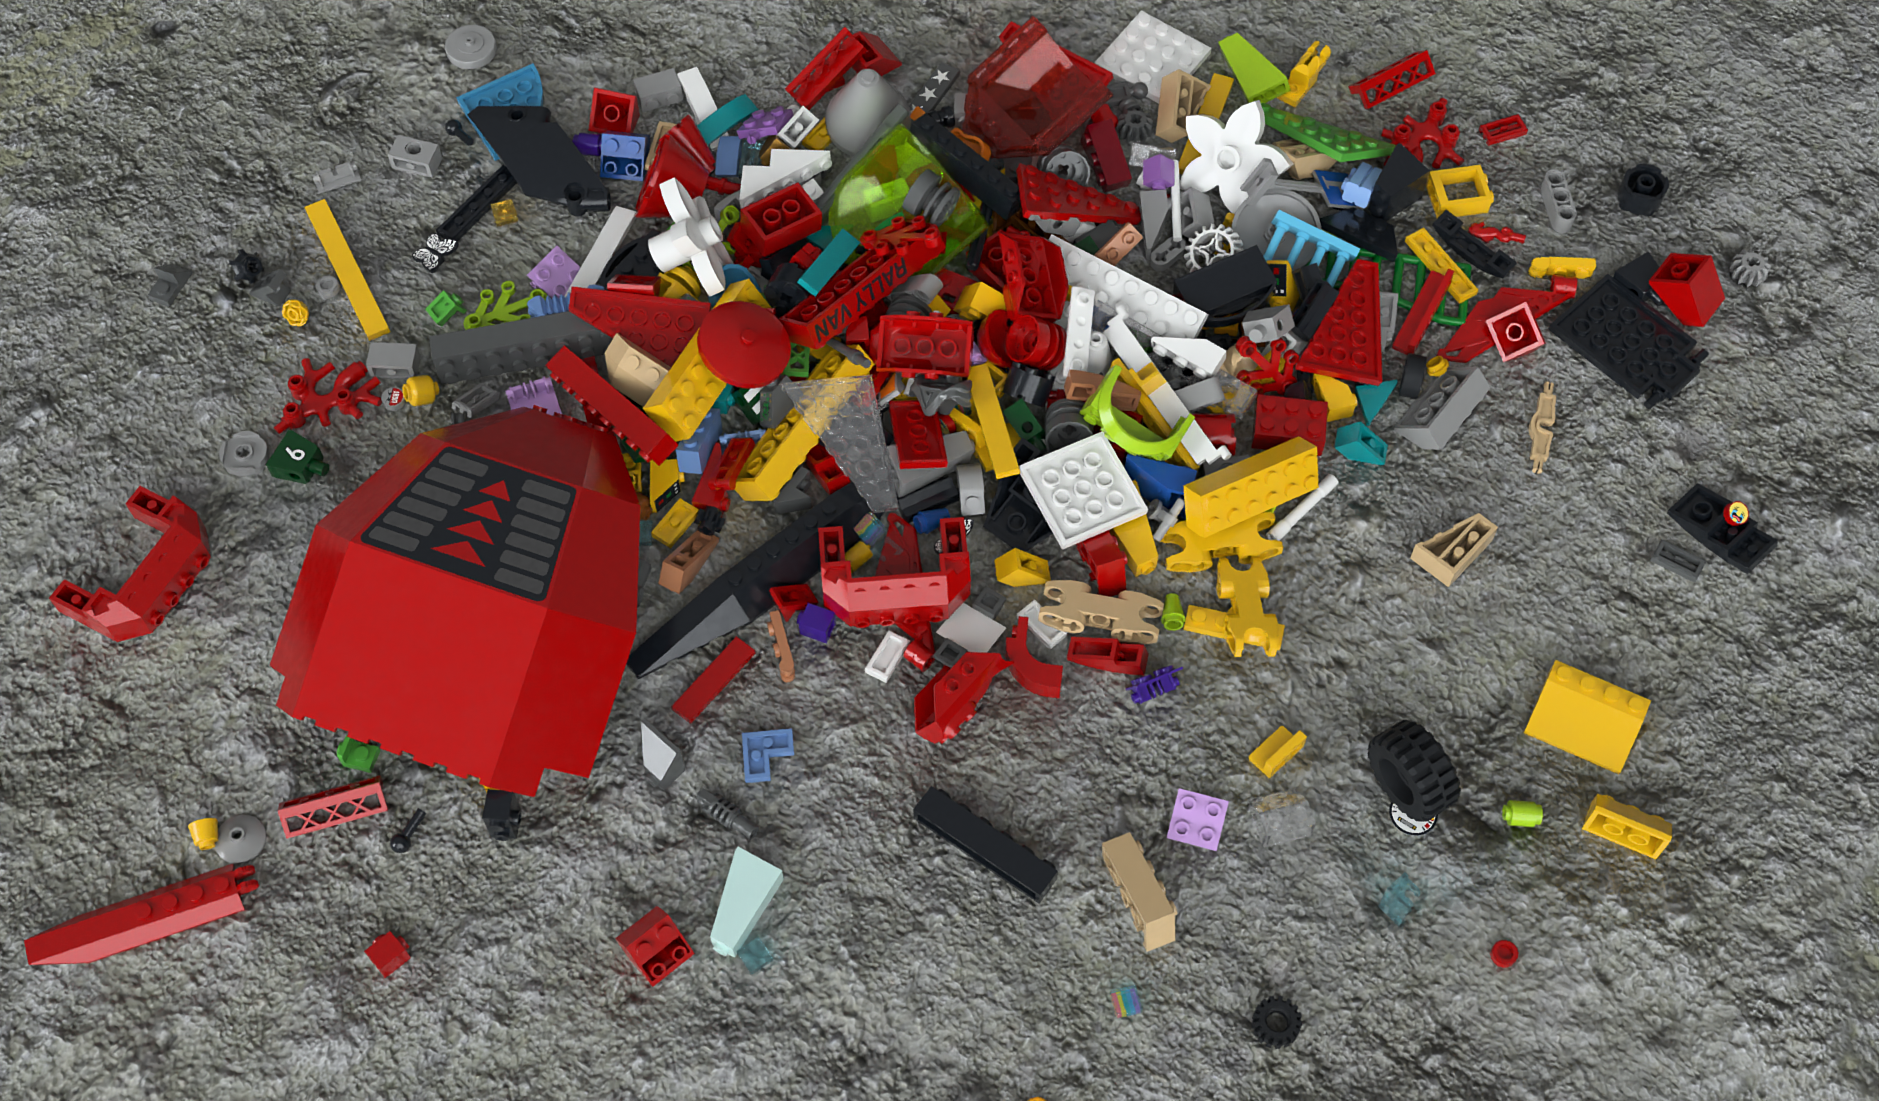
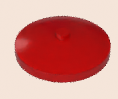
M732 301L718 305L706 315L698 331L697 345L702 361L717 378L735 387L751 389L771 384L783 373L790 359L791 344L783 324L770 311L754 303Z

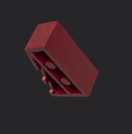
M1112 119L1087 125L1080 142L1096 175L1098 186L1102 188L1104 193L1128 187L1132 176Z

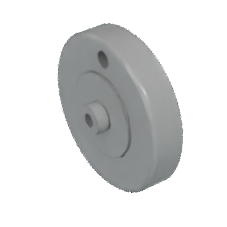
M465 25L449 34L445 41V51L453 65L462 69H476L485 66L495 57L497 44L494 34L486 27Z

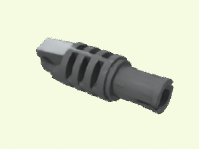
M702 788L696 795V800L703 806V811L727 829L734 828L749 840L753 839L758 833L759 826L745 818L741 809L731 804L718 793L713 795Z

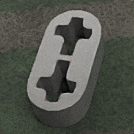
M1170 237L1151 253V268L1155 271H1165L1178 261L1185 253L1186 243L1182 238L1181 241L1175 242L1173 237Z

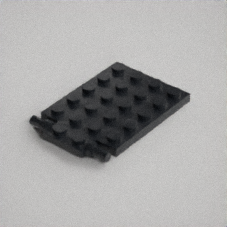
M1609 274L1604 276L1553 321L1548 328L1549 331L1636 399H1639L1653 386L1655 390L1652 391V395L1644 402V406L1647 409H1651L1666 397L1671 400L1700 373L1701 362L1709 355L1707 350L1701 349L1695 356L1687 358L1686 355L1696 346L1697 341Z

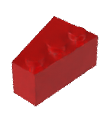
M1107 530L1075 544L1082 561L1087 562L1092 571L1089 573L1091 581L1096 580L1097 595L1112 597L1119 595L1122 591H1127L1125 564L1128 563L1127 556L1124 550L1120 551L1115 535H1111L1110 531Z

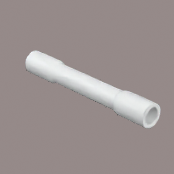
M1328 474L1318 483L1319 488L1313 490L1284 519L1280 520L1266 533L1268 540L1280 541L1318 501L1338 485L1337 478L1332 474Z

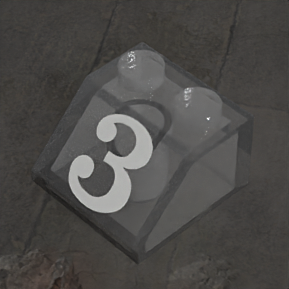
M1296 788L1247 800L1263 848L1312 835L1316 826L1308 801Z

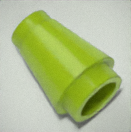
M1170 593L1165 596L1161 622L1167 630L1176 631L1183 627L1186 618L1179 595Z

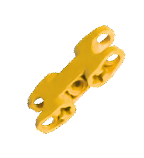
M1262 512L1205 538L1186 527V520L1176 523L1174 527L1169 528L1160 542L1177 544L1183 549V552L1166 558V570L1191 573L1204 571L1212 567L1213 558L1237 555L1239 563L1251 564L1252 557H1259L1263 561L1281 554L1283 551L1281 541L1266 540L1258 533L1274 525L1276 520L1274 513Z
M1219 557L1216 590L1219 599L1231 600L1233 614H1225L1224 632L1226 642L1234 657H1242L1244 643L1255 642L1261 645L1268 657L1276 656L1278 621L1276 614L1263 613L1261 598H1268L1270 587L1267 571L1259 557H1252L1250 569L1246 571L1233 568L1226 557Z

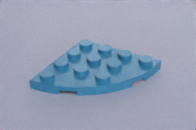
M534 63L456 98L459 106L496 161L500 159L468 117V113L477 106H543V88L538 70Z

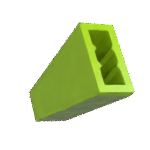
M1238 32L1218 42L1222 55L1248 104L1260 100V103H1267L1291 91L1287 77Z

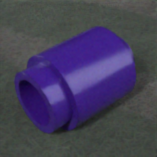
M579 133V135H574L573 143L582 155H601V134Z

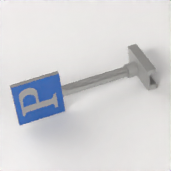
M1263 158L1240 187L1241 191L1247 192L1249 196L1246 201L1247 205L1255 206L1267 190L1276 188L1321 193L1328 207L1363 209L1355 205V202L1350 203L1342 199L1344 191L1341 190V186L1345 178H1348V173L1314 170L1312 174L1316 183L1277 179L1279 175L1272 160L1268 158Z

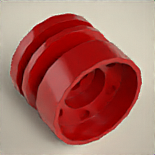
M1022 315L1009 328L1006 336V351L1010 359L1017 363L1030 365L1043 371H1050L1056 368L1065 356L1067 334L1063 327L1058 324L1044 321L1032 315Z

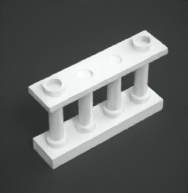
M1073 286L1071 288L1070 302L1065 301L1061 319L1053 322L1062 326L1067 334L1063 360L1056 368L1047 372L1056 376L1052 387L1053 391L1064 389L1069 369L1087 372L1095 290Z

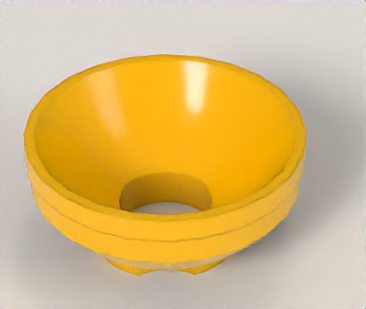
M678 266L664 273V275L678 281L698 299L701 294L700 280L696 272L690 267Z

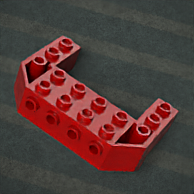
M142 486L137 488L125 505L135 519L163 532L164 535L118 593L114 594L99 587L92 594L64 579L49 597L60 613L116 642L153 633L163 623L165 616L171 608L177 605L185 590L191 587L195 577L208 565L211 558L207 529L197 512L175 496L168 500Z
M964 517L940 519L942 553L939 554V572L860 578L851 577L850 560L845 561L843 526L818 528L824 607L833 611L837 617L850 627L866 628L869 625L877 624L891 626L894 623L903 622L915 624L919 621L928 620L930 622H940L943 619H949L970 596L969 551H967Z

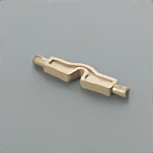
M1549 382L1544 383V390L1538 397L1536 413L1529 424V435L1532 439L1530 459L1534 460L1532 472L1536 473L1537 471V474L1543 471V462H1546L1549 457V449L1553 438V432L1541 427L1553 426L1555 422L1556 395H1552L1554 387L1552 382L1550 385Z

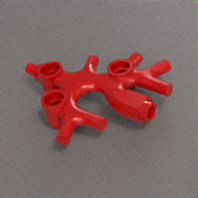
M1440 98L1439 101L1430 105L1424 122H1417L1410 115H1407L1403 119L1405 124L1397 126L1394 132L1385 128L1382 131L1381 136L1391 140L1390 144L1397 145L1401 143L1421 163H1423V150L1420 143L1424 140L1435 142L1439 148L1432 163V167L1435 169L1440 168L1444 159H1450L1458 166L1464 162V159L1453 150L1460 135L1458 127L1454 124H1448L1443 130L1439 128L1443 124L1447 112L1446 105L1448 101L1445 98ZM1387 156L1384 162V166L1387 163L1390 156Z
M305 358L301 361L304 377L293 375L288 381V387L293 398L302 402L300 405L294 402L286 404L283 409L284 416L281 417L282 421L273 428L278 434H281L287 428L290 430L292 428H300L306 423V418L310 415H318L321 425L324 427L331 424L328 415L329 410L335 406H338L342 414H351L355 419H360L363 416V412L357 407L359 402H367L378 407L381 405V397L370 393L381 382L374 376L357 390L350 391L349 388L366 376L365 373L368 372L366 366L361 361L357 363L354 361L337 376L333 390L326 395H320L315 391L317 382L332 372L335 367L331 362H328L320 369L314 370L311 360Z

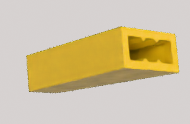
M1133 480L1132 482L1140 494L1138 483L1136 480ZM1146 514L1109 530L1111 535H1115L1120 551L1124 550L1127 556V565L1135 577L1141 574L1147 575L1155 570L1158 553Z

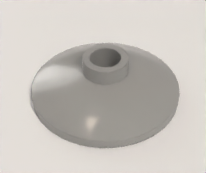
M237 815L231 817L218 828V841L215 842V850L226 862L234 864L246 863L257 857L263 850L267 839L266 829L262 822L253 816ZM242 833L240 838L234 839L236 834Z

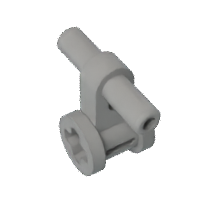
M1178 498L1171 509L1164 507L1163 503L1158 499H1154L1148 505L1147 518L1159 522V527L1153 535V538L1160 542L1169 528L1174 527L1178 521L1177 516L1185 506V501L1182 498Z

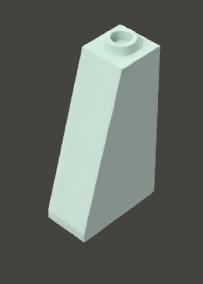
M737 847L710 935L712 945L714 946L713 949L723 956L729 954L734 958L784 880L781 869L740 847Z

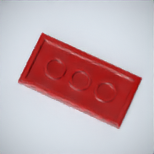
M919 400L889 401V412L899 468H946L948 460L938 411L933 416H926L923 413Z

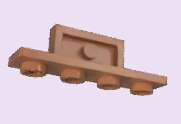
M1127 222L1094 256L1115 266L1143 237L1131 223Z

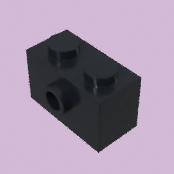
M488 789L482 819L491 837L499 841L517 839L522 810L515 794L504 790Z

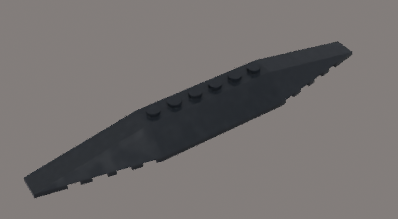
M885 462L829 495L719 576L633 651L628 657L627 667L640 679L667 666L668 662L676 658L679 660L687 656L688 652L700 646L703 648L709 645L710 641L720 636L725 637L733 633L732 630L754 622L775 606L769 592L771 587L804 584L821 571L818 528L843 526L845 553L859 541H862L863 538L855 530L857 525L867 514L877 524L881 520V516L895 504L894 499L899 497Z

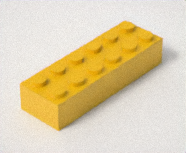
M1298 436L1183 485L1186 527L1205 538L1319 488L1317 446Z

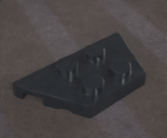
M1354 207L1320 218L1322 230L1395 262L1398 251L1394 226Z

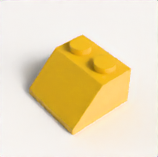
M978 282L964 287L954 311L959 313V317L963 320L975 321L987 317L994 310L1003 309L1006 311V306L1002 293L983 282Z

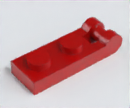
M732 438L708 480L710 490H720L721 488L725 490L735 489L736 479L755 447L752 438Z

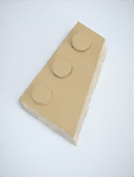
M1180 69L1162 77L1155 135L1170 143L1188 136L1186 116L1197 115L1199 107L1204 103V95L1209 91L1211 85Z
M1478 513L1455 524L1453 528L1443 533L1435 534L1433 538L1425 542L1421 541L1415 544L1410 559L1449 587L1492 542L1498 527Z

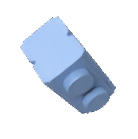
M1365 162L1360 163L1357 169L1353 167L1348 178H1345L1341 186V190L1344 191L1342 199L1350 203L1355 202V205L1362 208L1367 207L1372 197L1375 182L1382 169L1372 168V165Z

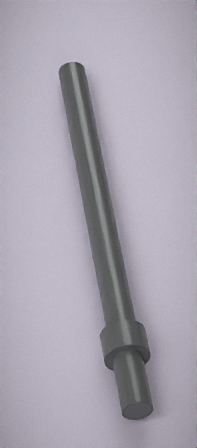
M833 337L826 342L828 346L845 355L851 363L861 365L864 368L870 367L871 361L864 357L861 351L851 349Z

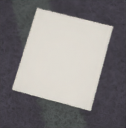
M962 603L949 619H946L936 633L964 647L968 652L987 653L1006 627L967 604Z

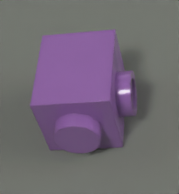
M1162 154L1143 160V185L1152 190H1165L1174 186V161Z

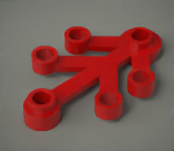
M898 216L891 220L892 225L879 231L867 230L859 240L865 249H875L878 256H883L890 251L887 242L896 249L898 255H905L910 252L907 241H924L927 248H934L941 245L943 239L940 231L935 227L926 229L924 233H911L926 227L927 224L924 216L914 217L911 220L912 224L907 227L904 217Z
M1249 336L1241 337L1236 342L1235 347L1239 354L1243 357H1250L1262 368L1253 371H1239L1236 379L1242 386L1249 385L1252 380L1265 378L1275 380L1269 383L1261 384L1260 382H1254L1251 384L1249 391L1255 398H1257L1258 394L1264 395L1265 392L1277 391L1278 394L1284 395L1285 390L1291 384L1297 382V379L1292 374L1294 365L1299 361V355L1293 349L1287 350L1283 355L1285 361L1283 373L1281 374L1278 371L1281 352L1287 346L1282 338L1271 341L1270 362L1256 350L1257 345L1250 340Z

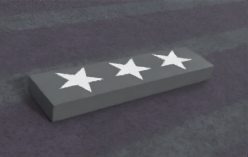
M941 62L909 105L911 113L916 106H919L926 113L935 110L959 77L960 69Z

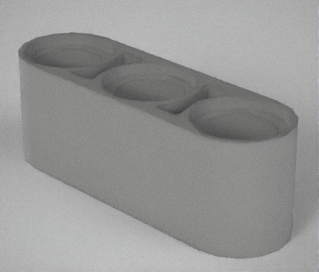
M1551 169L1546 172L1540 192L1553 230L1558 233H1567L1573 225L1577 211L1565 175L1560 170Z
M933 274L910 276L905 283L894 288L887 297L892 303L899 296H912L928 305L943 288V283Z
M1212 377L1174 391L1189 413L1225 400L1218 377Z

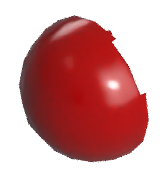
M1000 309L994 310L982 320L977 333V343L979 351L989 363L997 367L1006 368L1010 367L1013 361L1008 356L1005 345L1006 336L1010 328L1007 324L1009 317L1007 311Z

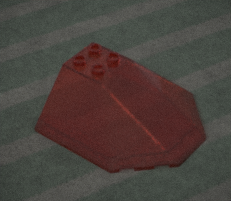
M1032 16L968 75L967 83L969 86L968 94L965 97V119L962 122V131L967 135L976 136L988 144L991 150L990 159L1048 156L1113 96V93L1100 80L1093 84L1070 61L1050 37L1047 29Z

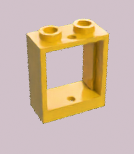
M1481 165L1436 170L1429 173L1426 189L1437 219L1445 210H1448L1456 217L1488 213L1491 203L1494 202V195L1492 190H1489L1488 178L1486 173H1483ZM1474 181L1479 197L1448 201L1443 185Z

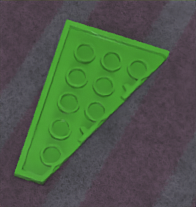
M1261 103L1266 125L1339 162L1391 156L1396 147L1394 144L1364 136L1357 131L1341 129L1316 121L1312 117H1302L1273 108L1269 104Z

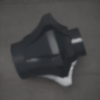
M240 249L238 250L239 255L228 263V265L233 267L235 273L233 279L236 281L239 279L248 280L249 284L255 283L257 274L264 272L262 263L258 259L259 254L257 252L249 254Z

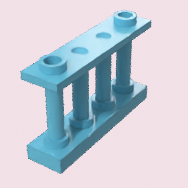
M1278 210L1271 221L1275 225L1276 231L1263 257L1266 262L1267 260H1272L1284 233L1290 232L1296 235L1295 237L1297 238L1286 260L1289 261L1292 269L1305 242L1309 241L1315 244L1317 248L1309 265L1317 263V266H1319L1325 252L1330 251L1336 254L1337 260L1327 279V282L1333 288L1345 262H1352L1357 257L1360 248Z

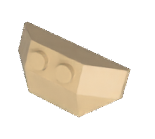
M1296 139L1272 143V145L1284 151L1294 165L1287 172L1296 180L1313 178L1312 172L1314 170L1328 171L1337 162V160Z
M616 333L605 351L609 384L642 407L645 406L671 369L670 366Z

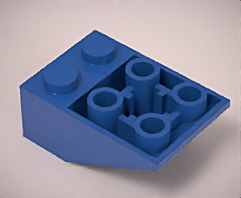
M1127 454L1125 470L1132 481L1136 480L1141 496L1150 503L1154 499H1158L1167 509H1171L1178 498L1184 500L1183 485L1196 480L1197 470L1191 469L1188 466H1176L1162 460L1146 459L1141 455ZM1185 506L1178 516L1186 518Z

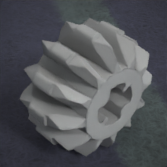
M1743 249L1733 257L1729 272L1732 273L1731 279H1738V285L1745 283L1747 288L1751 284L1757 287L1768 277L1771 265L1768 264V257H1762L1761 252L1757 254L1753 249L1748 252Z

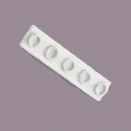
M771 149L770 166L743 165L739 198L740 208L742 209L797 182L807 181L812 176L828 170L832 166L830 151Z

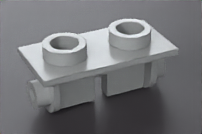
M350 161L335 166V170L328 168L315 171L316 174H313L312 177L318 193L321 194L361 181L355 162L350 163Z

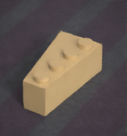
M1129 832L1103 842L1102 856L1116 887L1122 886L1120 887L1122 900L1126 908L1131 907V914L1134 919L1133 924L1137 932L1143 931V945L1146 952L1175 941V915H1177V909L1172 900L1168 901L1166 898V890L1162 881L1156 880L1151 861L1145 860L1139 840L1135 841Z

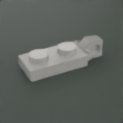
M1379 291L1381 352H1384L1386 340L1392 341V336L1394 335L1399 293Z

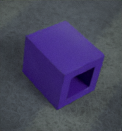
M808 603L805 610H801L797 618L799 632L801 635L827 644L836 625L835 613Z

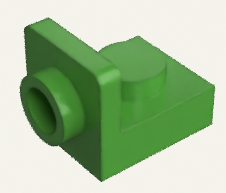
M444 290L425 309L440 326H443L457 311L463 314L467 311L462 305L464 301L456 293L450 294Z
M347 735L337 748V757L343 766L372 773L380 753L379 747L357 742L347 737Z

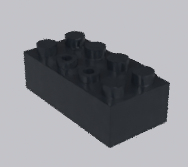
M652 228L647 235L637 238L619 249L604 267L599 285L608 291L607 283L616 274L641 276L664 274L665 272H662L653 260L648 246V240L661 234V232Z
M1255 245L1175 279L1173 294L1179 300L1209 315L1203 327H1226L1242 322L1248 311L1264 308L1276 293L1277 280L1258 246ZM1258 302L1256 305H1254V306L1251 307L1250 309H1248V310H1246V311H1244V312H1242V313H1240V314H1237V315H1234V316H1229V317H1223V316H1227V315H1231V314L1237 313V312H1239V311L1245 309V308L1248 307L1249 305Z

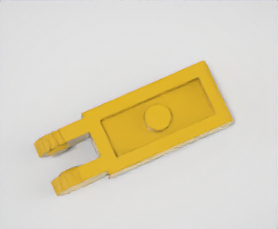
M1538 257L1532 260V266L1529 267L1528 272L1534 278H1543L1545 275L1553 274L1574 276L1579 279L1591 278L1596 268L1595 258Z

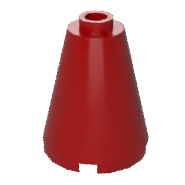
M688 114L681 120V123L679 122L676 126H673L667 133L711 173L715 169L713 164L716 160L693 117Z

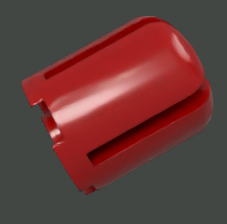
M1191 413L1216 450L1225 445L1232 456H1235L1236 437L1234 428H1231V423H1236L1234 413Z

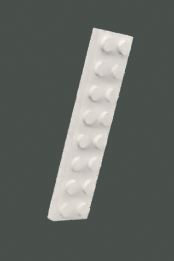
M1051 234L1049 241L1061 247L1068 285L1095 290L1093 308L1114 318L1118 315L1116 308L1123 305L1129 313V317L1123 320V322L1151 338H1197L1209 316L1207 313Z

